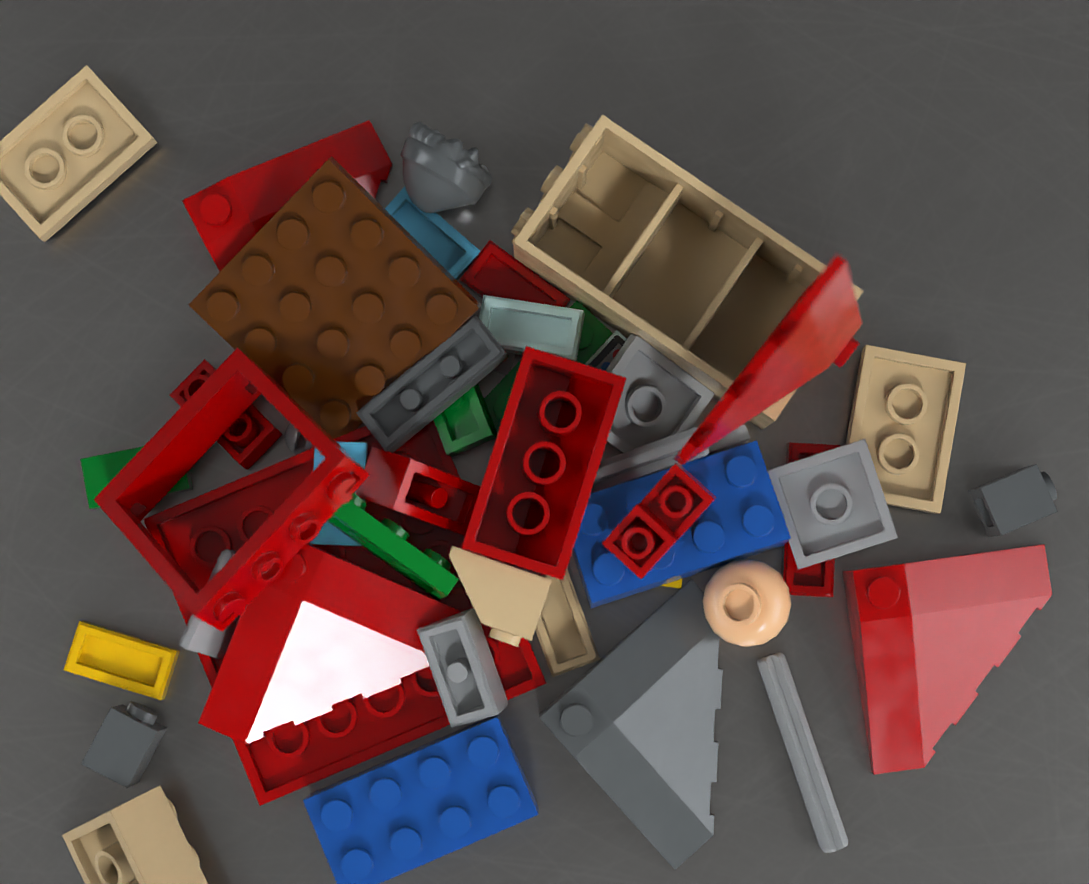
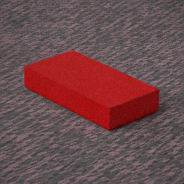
M491 240L488 241L460 278V282L482 299L483 295L560 307H567L570 303V299Z

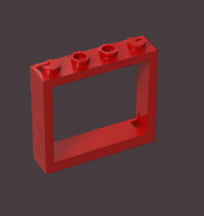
M237 347L94 498V501L192 615L223 632L238 615H243L250 602L268 583L273 582L281 575L284 566L305 544L312 541L319 534L322 526L344 503L353 498L351 495L370 475L271 376ZM262 394L325 459L200 590L140 521Z

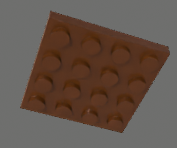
M331 157L188 305L233 349L238 347L258 364L335 439L356 430L363 423L357 412L421 358L430 354L452 336L480 308L481 304Z

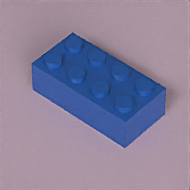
M757 440L682 465L717 498L643 579L635 575L602 543L629 512L645 498L670 468L590 494L572 551L590 609L726 565L731 561L742 560L782 547L791 539Z
M499 714L482 719L310 793L303 800L337 884H380L539 815V807Z

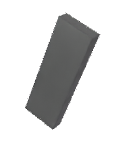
M474 314L445 342L430 354L421 358L361 408L357 415L383 449L394 453L505 361L509 355L483 322Z

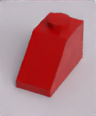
M372 447L364 469L370 476L357 489L355 493L357 496L396 512L464 536L466 535L481 488L480 486L413 459Z

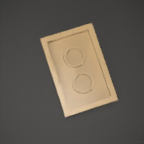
M86 65L0 141V196L39 239L46 242L158 142Z
M871 345L862 347L846 445L862 439L866 440L887 505L933 514L941 513L966 363Z

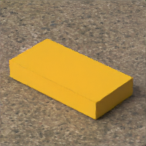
M79 621L63 670L158 700H164L180 650L87 621Z

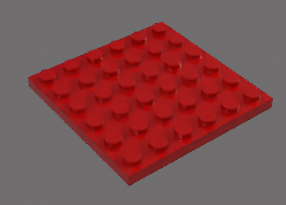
M434 420L394 452V454L413 459L460 478L452 457L446 455ZM367 426L334 439L338 442L367 443V461L372 447L384 450ZM314 448L143 519L146 528L201 590L207 584L222 551H225V549L238 551L313 472ZM365 500L367 504L365 512L380 523L383 518L395 522L409 534L406 540L408 543L422 553L426 548L431 549L451 564L452 567L449 569V572L459 580L448 596L438 601L461 611L474 608L449 557L452 546L462 549L464 535ZM312 544L433 598L362 546ZM174 594L187 626L192 613ZM481 623L507 700L547 684L528 639L521 637L519 646L489 637L492 627ZM198 653L212 688L224 658H214ZM430 667L402 677V684L364 698L361 693L333 704V711L297 725L292 720L264 731L265 737L251 743L243 744L233 739L259 806L449 726L450 723Z

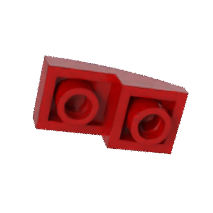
M204 359L170 396L181 407L216 369ZM251 404L217 442L239 465L248 470L274 444L282 433Z
M677 462L645 498L629 512L602 544L635 575L643 579L717 497Z

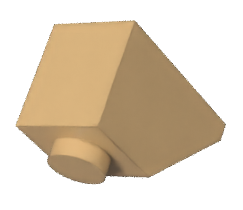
M452 546L449 557L480 622L492 627L489 637L514 646H519L521 637L532 641L552 580Z

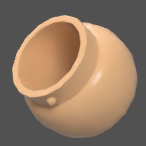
M752 559L731 561L718 569L707 583L702 601L705 618L713 632L728 643L744 647L762 645L777 636L787 623L791 609L789 587L781 574L767 563Z

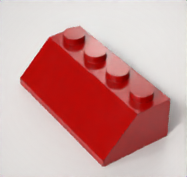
M529 346L525 347L461 547L462 549L553 578L564 579L625 386L626 377Z

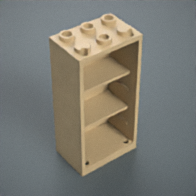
M602 114L594 127L586 123L581 132L576 135L570 146V150L573 153L569 158L567 166L563 169L557 165L548 175L540 189L544 194L537 209L533 211L527 207L512 228L511 234L514 235L511 243L513 244L514 258L572 301H579L594 316L613 329L618 330L626 338L630 334L639 336L715 393L713 397L720 400L801 294L824 270L826 265ZM852 283L857 301L863 290ZM795 391L751 419L750 422L761 430L765 429L776 421Z

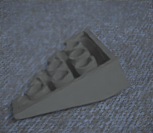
M690 579L683 585L681 589L674 593L539 713V718L675 870L714 836L715 815L710 814L711 782H717L719 742L714 741L715 709H721L723 669H718L720 636L713 632L705 618L702 602L704 592L693 579Z

